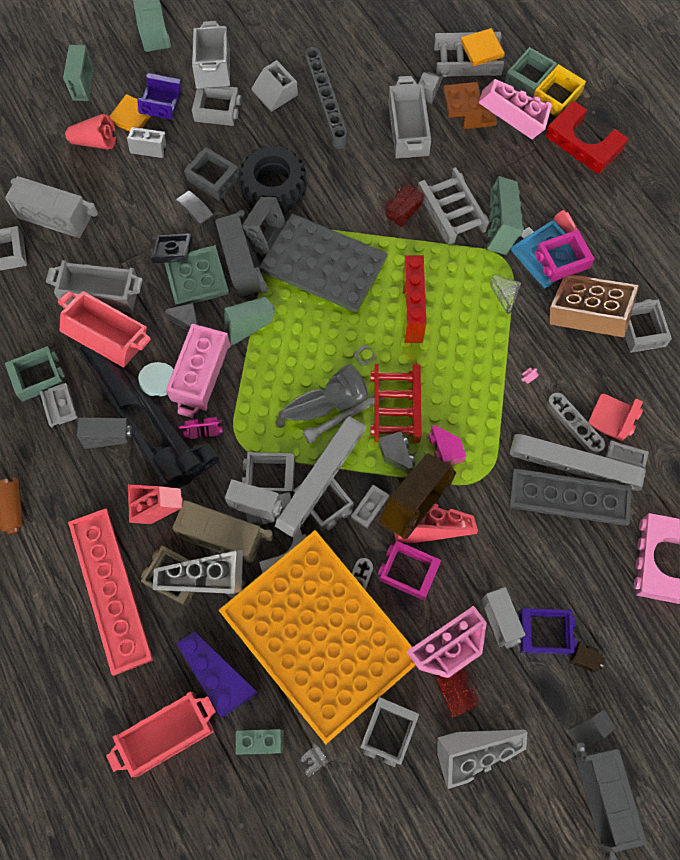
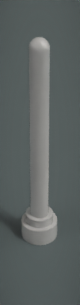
M374 396L316 428H306L302 431L305 439L309 444L315 442L319 434L345 421L349 416L352 417L374 405Z

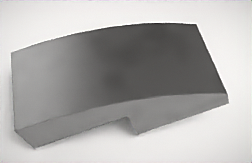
M191 191L186 192L175 200L184 213H189L198 226L213 216L208 207Z

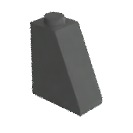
M78 418L77 437L84 449L128 443V437L132 436V426L128 424L126 418Z

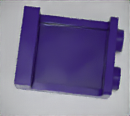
M148 73L146 77L147 87L144 95L137 100L139 114L172 120L182 93L181 79Z

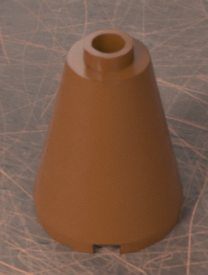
M13 478L14 482H9L8 479L0 480V529L2 533L7 532L8 535L19 532V528L23 526L18 478Z

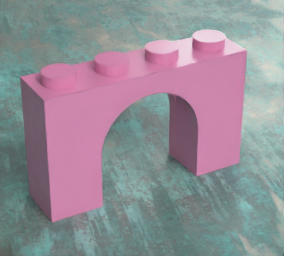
M649 513L641 519L639 524V530L642 531L637 545L640 555L636 560V569H638V576L634 580L636 595L680 604V579L669 577L662 573L654 561V550L658 543L670 542L680 544V519Z

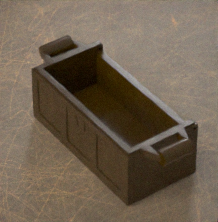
M426 454L390 496L380 519V524L399 535L402 539H408L442 496L446 487L451 485L456 475L454 468L431 454Z

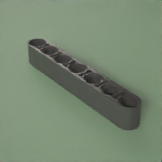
M310 47L305 51L306 67L332 145L336 149H343L347 145V129L321 53L318 48Z

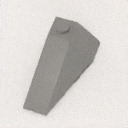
M527 731L456 732L438 737L437 755L447 788L450 789L474 780L473 776L484 770L486 773L491 770V765L500 760L505 762L526 750Z

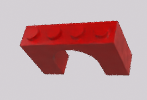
M573 101L548 125L545 137L575 157L576 160L585 164L590 170L600 174L622 152L629 138L614 129L600 143L587 144L580 141L575 136L574 130L583 122L587 109Z
M405 255L403 269V294H406L404 343H423L427 323L424 255Z

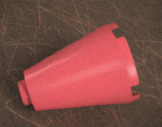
M100 114L69 126L65 132L66 139L75 145L109 150L113 149L116 143V137H113L115 126L110 116Z

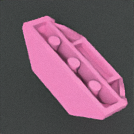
M472 606L409 649L407 654L419 670L449 678L482 655L487 622L477 609Z

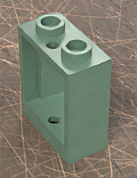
M69 45L63 75L64 81L72 100L89 101L94 66L86 45Z
M529 47L507 72L505 83L514 87L515 91L520 92L522 90L527 93V96L533 98L535 89L556 68L557 63ZM527 64L545 73L537 83L520 74V71Z
M47 346L5 363L15 394L22 402L40 395V391L44 392L49 388L64 384L63 378L65 374L61 367L58 368L57 362H59V358L55 351L52 352ZM49 360L55 377L25 388L20 371Z
M281 729L236 731V755L284 753V731Z

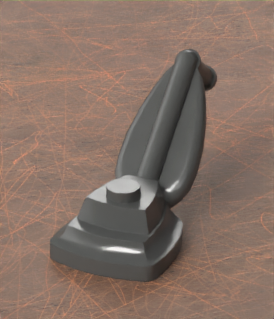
M348 364L334 374L325 390L316 389L309 391L290 402L284 410L279 412V417L275 424L277 427L282 428L285 425L286 418L300 421L323 417L329 414L333 407L340 411L351 409L368 398L369 394L366 383L360 372L353 365Z

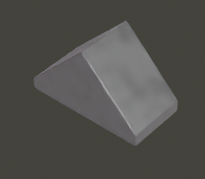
M193 303L170 308L165 311L169 321L189 331L191 324L198 325Z

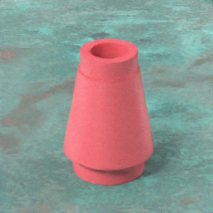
M562 210L553 218L566 234L578 230L569 212L566 213L565 210Z

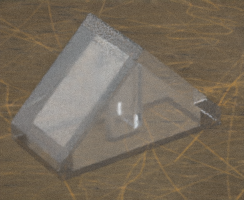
M494 275L490 286L506 313L510 314L521 282Z

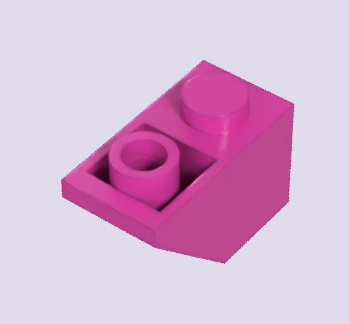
M436 425L432 426L428 437L431 445L434 444L435 457L449 466L464 462L466 453L461 439Z

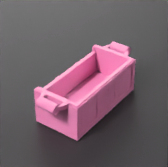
M191 324L166 388L170 400L178 403V414L193 418L199 409L207 411V404L216 379L223 365L226 352L231 346L227 333ZM183 404V405H186V406L193 407V408H195V409H194V411H193V410H190V409L183 408V407H181V405Z

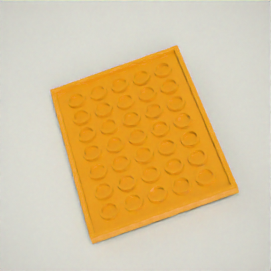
M316 530L219 609V612L325 745L415 666V663L407 654V651L412 648L410 643Z

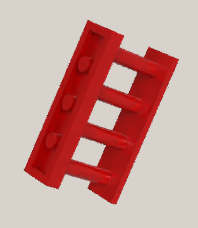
M375 364L374 371L370 373V382H374V424H371L370 435L374 436V442H378L379 434L402 432V434L412 436L413 443H420L422 438L421 364H413L412 371H408V373H379V364ZM379 380H408V382H412V389L379 390ZM379 398H408L412 400V406H409V408H379ZM379 416H409V418H412V424H409V426H379Z

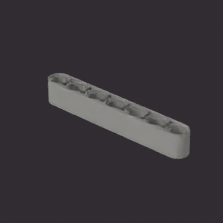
M350 416L344 421L279 516L275 527L291 537L296 535L362 437L366 429L364 424Z
M522 434L514 435L510 449V455L515 458L601 482L632 486V490L635 491L642 490L646 470L639 466Z

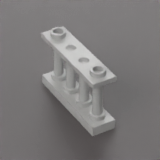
M477 32L435 33L434 50H440L441 62H437V75L443 77L502 75L504 61H497L496 59L476 66H472L471 62H464V48L460 42L461 37ZM494 32L500 43L501 32ZM447 50H457V62H448Z
M453 168L451 179L434 186H428L425 180L418 183L417 193L446 244L455 245L457 234L476 226L480 227L482 233L486 232L489 223L486 214H483L467 187L463 174L459 173L457 168ZM453 185L458 190V193L440 200L436 199L433 193ZM462 198L467 205L447 214L441 209L442 206ZM471 212L475 219L458 227H452L449 223V220Z

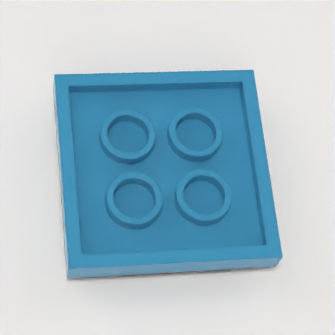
M554 220L511 248L513 254L544 289L554 282H551L545 276L541 262L537 261L535 252L539 243L566 234ZM569 244L548 251L557 268L578 261Z

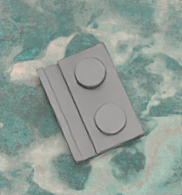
M67 383L49 388L44 392L40 391L50 427L78 418Z

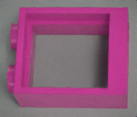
M579 230L539 243L535 252L537 261L541 262L543 272L551 282L590 269L595 260ZM569 244L578 261L557 268L548 251Z
M396 541L395 545H390L386 556L389 557L387 563H382L378 572L381 575L380 581L421 600H425L441 560ZM398 552L430 565L420 591L388 577Z

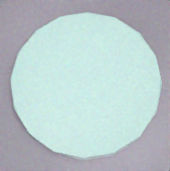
M161 362L150 363L144 366L138 377L140 388L150 396L167 395L166 388L174 369Z

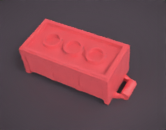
M67 291L58 300V303L64 308L60 315V332L123 368L151 340L146 335V326L84 291L80 294ZM72 297L75 298L72 302H70L68 305H66V303H67Z
M190 691L186 696L162 708V710L138 722L124 732L114 735L113 740L116 745L106 755L113 772L127 769L131 777H139L215 732L209 719L216 711L209 697L198 698L196 693ZM116 750L119 751L125 764L123 767H121L114 752Z

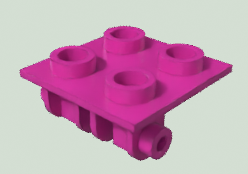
M217 417L203 419L204 422L198 423V419L187 420L179 428H187L184 431V438L188 439L198 438V430L199 436L202 438V426H204L205 437H208L207 426L210 437L219 436V434H223L222 426H218L222 420H217Z

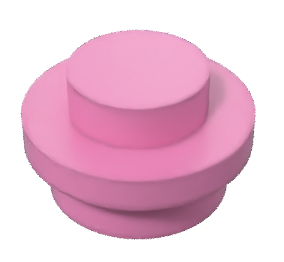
M528 368L522 373L523 378L521 380L527 384L539 376L537 373L538 369Z

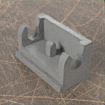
M131 128L127 137L130 153L159 158L164 157L163 148H166L165 132Z

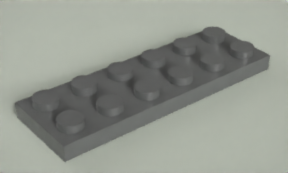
M513 469L509 508L628 526L630 524L632 486Z

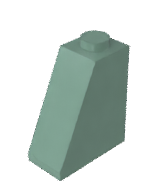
M267 297L224 308V332L228 334L231 345L238 343L273 321L275 309L273 304L269 303Z

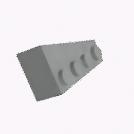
M243 550L154 568L153 590L232 594L241 592Z

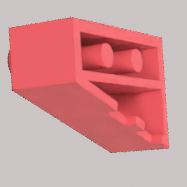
M128 484L129 522L152 524L182 509L181 489Z

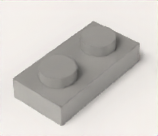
M372 485L351 515V518L368 529L388 500L389 495Z

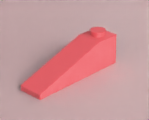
M435 504L408 539H402L396 533L394 535L395 540L399 542L419 543L477 534L478 529L474 516L453 509L447 511L438 508V504Z

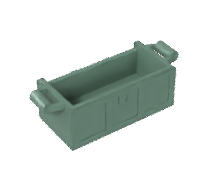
M133 0L138 30L144 50L149 52L170 48L171 42L166 31L160 0Z

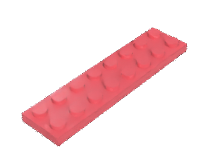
M103 509L69 521L68 524L111 674L114 676L154 661L109 511Z

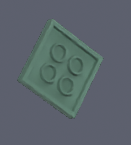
M216 245L189 252L187 262L165 263L176 307L229 294Z

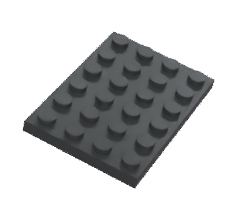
M291 214L272 245L270 252L267 253L259 266L260 272L357 313L386 262L388 253L300 216Z

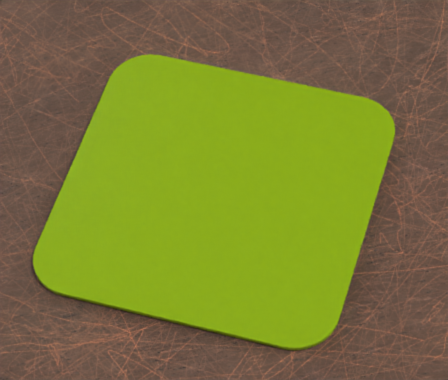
M333 230L388 253L386 262L357 313L262 272L268 292H258L257 299L267 297L269 303L273 304L275 313L270 324L254 332L249 337L233 418L234 433L243 449L253 453L294 454L295 463L314 466L344 421L319 434L316 441L311 444L307 442L302 431L308 427L316 428L347 410L340 411L333 407L329 414L311 420L297 421L286 418L284 427L279 428L275 422L279 417L280 411L284 410L290 402L304 393L316 389L325 390L334 374L348 364L353 365L363 377L369 394L367 399L374 396V382H370V373L374 371L375 364H379V373H408V371H412L413 364H421V442L413 443L412 436L402 434L403 438L406 437L409 443L408 453L413 455L415 461L413 469L426 454L429 453L435 457L434 451L436 449L434 444L431 445L428 434L431 431V427L436 425L459 437L466 453L464 462L450 466L456 471L451 485H470L482 480L491 472L498 457L514 288L512 269L503 257L484 248ZM405 255H424L427 323L423 343H404L406 294H403V269ZM367 344V346L371 350L364 349L360 353H358L357 356L360 358L362 362L370 360L373 356V353L376 355L377 358L368 363L367 365L365 364L364 366H362L354 357V353L357 350H359V348H361L363 345ZM379 380V390L412 389V382H408V380ZM384 398L379 401V408H409V406H412V400L408 398ZM374 405L352 416L353 419L364 424L366 429L340 469L406 478L409 474L384 462L378 442H374V436L370 435L371 424H374ZM379 416V426H409V424H412V418H409V416ZM379 434V438L391 434Z

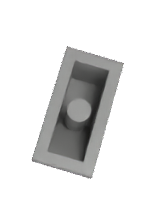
M430 72L422 74L418 84L423 83L427 103L432 104L443 76Z

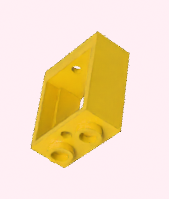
M558 64L535 89L533 98L536 96L543 103H552L550 113L558 117L582 94L586 81ZM554 82L572 93L563 104L545 93Z

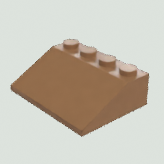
M578 275L567 276L563 278L550 307V324L624 338L639 285Z

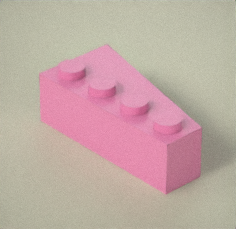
M496 79L482 90L479 104L530 139L535 138L545 130L552 103H543L540 98L536 96L534 98L529 97L522 90L520 92L515 91L514 87Z

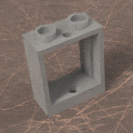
M228 86L197 88L192 107L194 122L234 126L235 119H238V106L241 105L242 100L238 88ZM207 97L231 100L229 110L205 109Z
M19 227L0 229V244L12 242L14 256L0 258V271L27 266L24 235Z
M647 299L640 303H634L631 316L650 313L657 334L636 338L630 320L625 334L630 353L666 347L672 338L659 299Z
M247 452V459L243 461V470H246V477L242 478V483L253 484L254 463L286 464L285 488L262 489L279 493V495L289 492L290 496L293 497L294 454Z
M334 478L329 486L345 506L325 521H322L312 509L309 515L322 532L325 529H332L337 524V520L341 517H348L354 508L353 502ZM299 485L297 488L293 490L294 494L297 492L301 485Z
M231 479L225 496L229 509L275 523L276 518H279L283 511L279 493Z
M506 587L487 593L481 599V603L498 646L502 647L505 645L506 649L518 645L521 643L520 639L526 635Z
M379 697L360 747L364 749L363 754L374 759L376 755L383 757V763L395 767L396 763L401 765L419 714ZM380 709L410 721L397 757L367 745Z

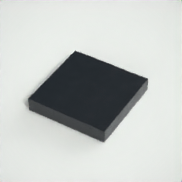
M157 235L151 255L152 263L187 262L193 239L192 235Z

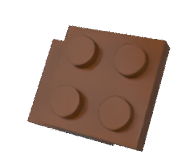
M478 82L444 85L443 92L448 118L461 117L463 129L496 126V115L479 104L481 95Z

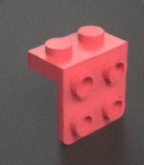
M601 394L588 423L594 429L619 441H623L628 435L631 436L636 428L633 425L635 419L638 420L643 412V409H641L643 401L635 399L631 405H628L611 396Z

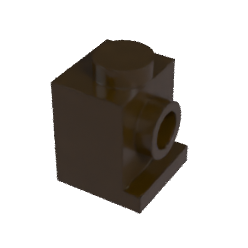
M578 642L569 663L593 673L602 669L606 660L603 657L604 655L598 653V649L586 645V647H583L585 642Z

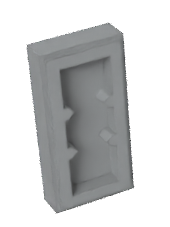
M610 441L606 458L645 469L649 452Z

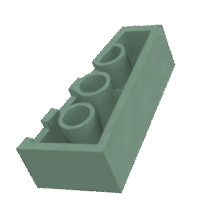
M498 176L490 193V208L492 209L489 215V222H492L491 229L488 230V237L491 238V241L487 244V250L507 255L517 238L522 235L524 226H522L518 182Z

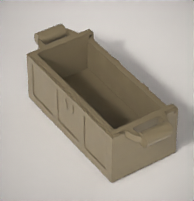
M187 500L182 502V509H180L172 528L179 539L221 554L243 550V562L253 564L262 538H266L267 541L273 539L271 530H264L258 525Z

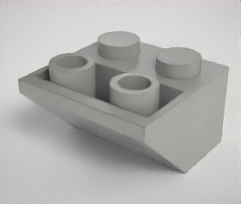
M277 60L263 68L251 88L254 94L271 112L298 96L297 81Z

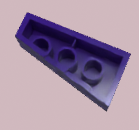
M196 632L191 633L176 643L220 717L224 718L259 694Z

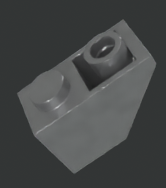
M402 432L380 437L378 445L384 462L410 474L413 466H415L413 455L408 453L409 443L407 438H403Z

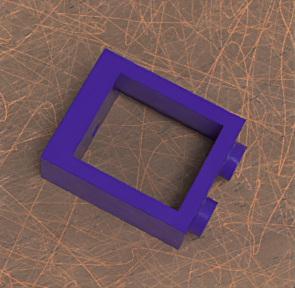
M522 608L518 611L519 621L526 635L520 639V653L561 655L574 653V650L577 648V639L573 637L576 618L572 616V610ZM531 617L563 618L564 648L532 647Z

